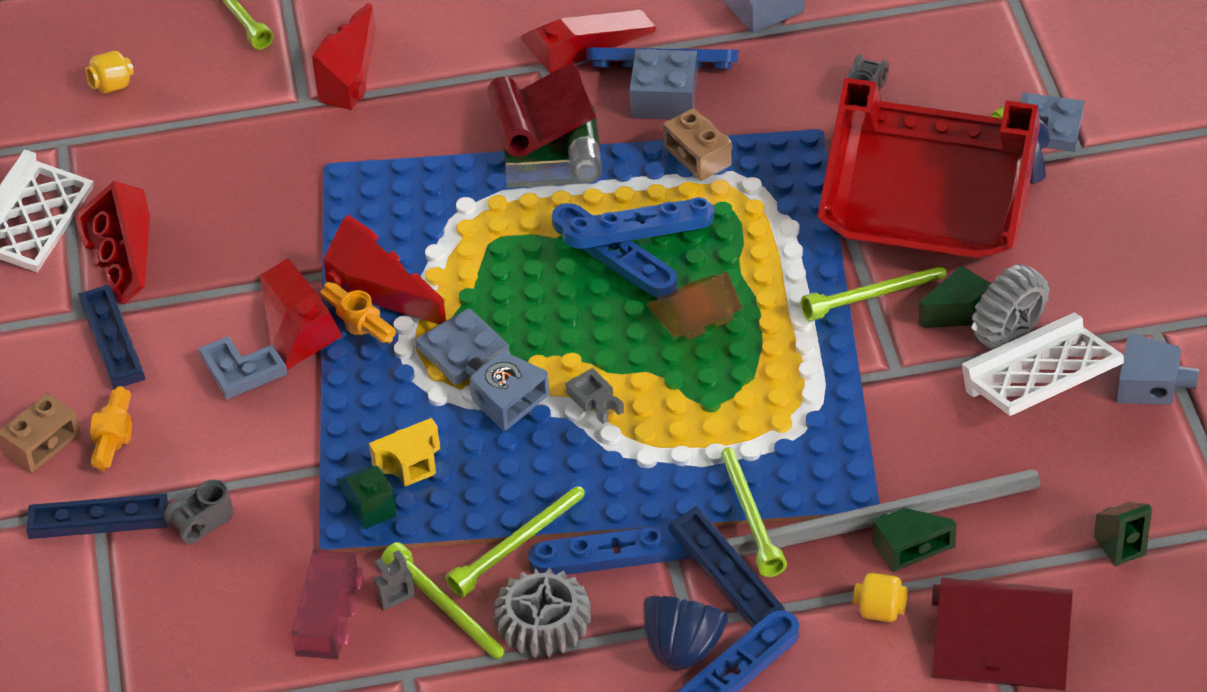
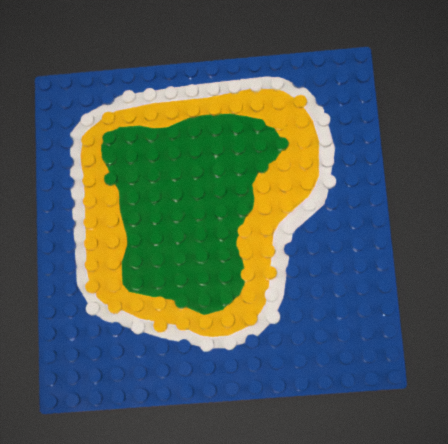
M820 129L728 135L733 146L731 166L702 181L694 176L664 147L663 140L600 144L599 156L592 163L537 167L538 174L519 175L518 168L506 169L505 151L326 164L323 168L322 289L324 284L327 283L323 259L343 218L350 215L379 236L376 243L387 253L393 250L400 257L399 262L409 274L416 272L444 299L446 321L470 308L509 344L511 355L547 371L550 395L509 429L503 431L472 400L470 378L455 386L416 348L415 339L439 326L438 324L373 305L380 311V318L396 330V335L391 343H381L369 333L363 335L349 333L345 328L344 320L337 316L336 308L322 298V302L329 310L342 337L321 349L320 551L323 554L386 550L391 544L401 542L406 548L502 542L576 486L584 489L585 495L583 499L528 540L578 537L668 525L695 506H698L715 527L749 525L721 456L722 450L726 447H730L735 451L763 523L813 520L880 504L850 304L829 309V312L823 318L813 321H807L801 310V297L817 292L819 295L830 296L848 291L839 233L817 217L828 164L824 132ZM695 197L706 199L715 209L713 222L708 227L631 240L676 272L677 289L672 295L663 298L649 295L583 249L568 246L563 241L562 235L552 225L553 210L557 206L566 203L576 204L593 216L606 212H618L659 205L665 202L689 200ZM591 368L597 371L613 387V396L619 398L624 403V413L620 415L612 409L606 410L608 412V422L605 424L598 420L596 411L593 408L585 412L566 393L565 383ZM432 418L438 427L440 450L434 453L436 474L405 487L397 476L385 473L384 475L393 489L397 517L364 529L337 484L336 478L365 466H372L369 449L370 442Z

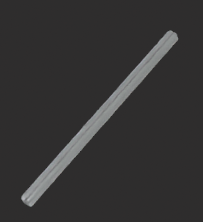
M1030 469L766 531L771 544L782 548L873 527V520L885 513H892L902 508L934 513L1038 489L1040 487L1038 472ZM752 534L726 539L741 557L756 554L758 551Z

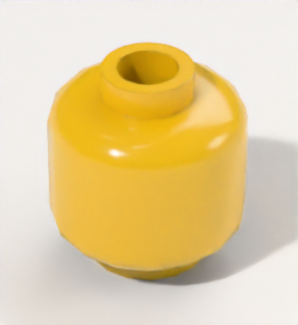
M115 50L92 57L89 61V66L85 70L90 87L93 90L97 89L102 94H109L126 88L130 83V75L134 73L130 59L128 57L124 58L120 52Z
M869 573L865 576L863 584L856 583L853 605H860V614L864 619L893 622L897 619L898 615H904L908 588L907 586H902V581L898 576Z

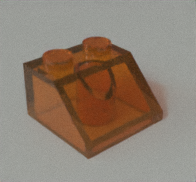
M728 272L701 277L674 290L668 296L664 295L647 302L649 309L673 337L686 336L688 340L706 333L704 327L711 323L720 326L734 319L733 313L743 309Z

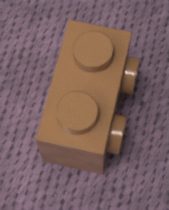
M694 108L663 123L664 147L700 181L731 166V151L733 149L731 140L726 134L719 132L707 117H703Z
M46 393L0 430V445L3 455L32 474L81 434L76 413L73 409Z

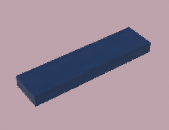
M110 284L79 293L81 306L113 389H116L118 386L124 387L146 380Z
M167 493L28 505L27 535L29 539L167 528L168 524L164 520V513L169 505Z
M695 506L668 524L669 532L751 628L768 614L774 611H785V607L698 506Z

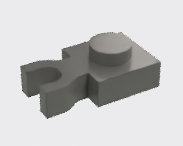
M593 368L565 383L566 393L585 412L593 408L596 411L598 420L602 424L608 422V412L606 410L612 409L618 415L624 413V403L619 398L613 396V387Z
M399 550L393 552L394 560L389 565H385L382 559L375 561V566L381 576L373 579L377 602L383 611L415 596L412 573L406 566V559Z

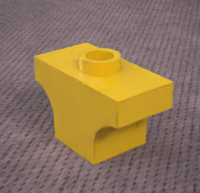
M429 418L370 442L369 449L372 466H379L383 474L388 473L397 476L405 487L435 475L434 453L440 450L438 427L433 419Z

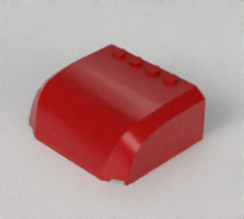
M844 77L817 216L818 219L846 239L972 259L990 257L1013 249L1018 242L1039 135L1040 116L1038 105L1005 100L1003 117L997 118L885 102L881 100L876 82Z

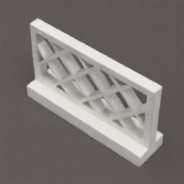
M24 150L0 185V239L7 237L10 242L9 246L0 248V260L38 273L75 214L94 188V181L36 161V153ZM40 173L51 177L53 181L37 185L35 179ZM72 185L82 188L80 192L66 195L63 189ZM58 190L60 197L44 200L42 193ZM32 195L37 196L38 203L23 206L22 198ZM65 205L66 213L56 216L51 215L50 208ZM44 211L46 218L33 222L30 221L27 215ZM22 216L25 224L13 227L8 226V219ZM51 226L53 231L51 235L37 237L35 230ZM25 232L30 233L32 240L20 243L15 242L13 235ZM37 248L39 253L35 260L22 256L20 252Z
M1074 312L962 363L965 389L970 396L974 398L981 394L1006 414L1012 416L1123 364L1124 358L1122 353L1085 329L1082 317ZM1067 357H1084V359L1075 360L1067 359ZM1091 357H1107L1102 360H1091ZM1039 370H1056L1055 373H1039ZM1063 370H1079L1074 373H1063ZM1011 383H1027V386L1010 385ZM1035 383H1051L1046 386H1034ZM1006 396H1016L1021 398H1018L1010 402L1006 399Z

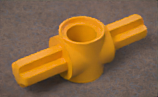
M327 282L324 284V288L320 291L321 297L336 308L337 316L344 320L345 328L349 333L354 335L369 333L381 343L389 344L392 342L393 337L396 335V330L380 318V311L372 305L371 297L368 293L359 290L347 293L336 283Z
M118 386L116 390H113L108 405L103 407L100 412H95L92 416L90 435L95 448L91 458V465L98 468L99 471H105L106 468L111 466L115 451L119 450L123 444L127 445L131 438L132 421L131 416L127 412L131 393L122 386Z

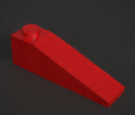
M367 3L354 13L349 24L342 23L339 25L337 34L329 33L312 55L319 103L352 110L358 100L364 97L376 28L373 4Z
M642 10L561 18L521 35V38L551 74L573 61L579 63L586 60V48H615L655 32L656 26Z
M114 180L75 214L81 242L85 248L91 249L94 254V263L96 266L102 267L106 274L105 281L108 285L110 284L118 302L126 304L145 287L150 213L144 189Z
M350 215L344 217L323 259L326 281L336 283L347 293L356 290L368 293L373 305L438 325L446 321L444 299L416 272L409 274L399 262L400 257L393 250L387 253L376 243L379 236L370 228Z
M289 258L260 275L270 345L274 346L285 363L287 370L342 337L327 307Z

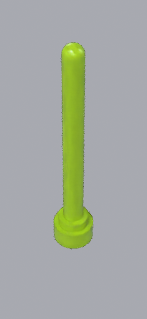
M221 0L247 30V40L255 49L263 50L271 45L274 35L266 24L255 22L237 0Z
M939 266L830 296L819 295L817 292L807 294L801 297V310L807 321L821 319L832 308L941 280L946 276V269Z
M726 447L722 450L721 456L758 547L755 558L760 574L764 577L777 576L786 569V559L782 550L771 544L735 451L730 447Z
M579 486L574 487L472 565L453 569L445 576L449 587L458 597L464 598L475 589L474 585L478 583V577L583 499L585 495L584 489Z
M396 542L384 551L381 559L385 565H389L394 560L393 552L399 550L406 559V566L412 573L413 583L494 659L503 657L504 648L413 564L414 560L409 549L401 542Z

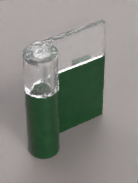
M597 118L525 156L515 157L505 150L507 188L587 184L597 180L602 173Z

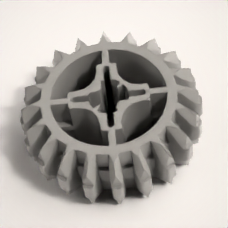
M1015 264L1010 269L1006 268L1002 275H997L995 281L988 285L986 292L981 295L980 303L975 306L977 311L972 316L974 322L971 327L974 331V336L978 338L979 342L992 350L1033 331L1035 324L1040 322L1041 314L1045 312V304L1049 301L1047 296L1050 290L1047 286L1048 281L1038 271L1024 264L1020 266Z
M550 567L546 573H539L536 568L531 575H526L521 571L519 580L509 578L507 587H500L499 597L495 598L494 623L497 625L498 634L501 639H506L509 648L517 646L521 655L528 650L531 651L534 658L539 652H545L550 658L553 650H558L564 654L566 645L576 647L578 638L585 637L586 627L591 622V603L588 600L584 586L579 585L576 577L567 579L564 570L557 575L553 574Z

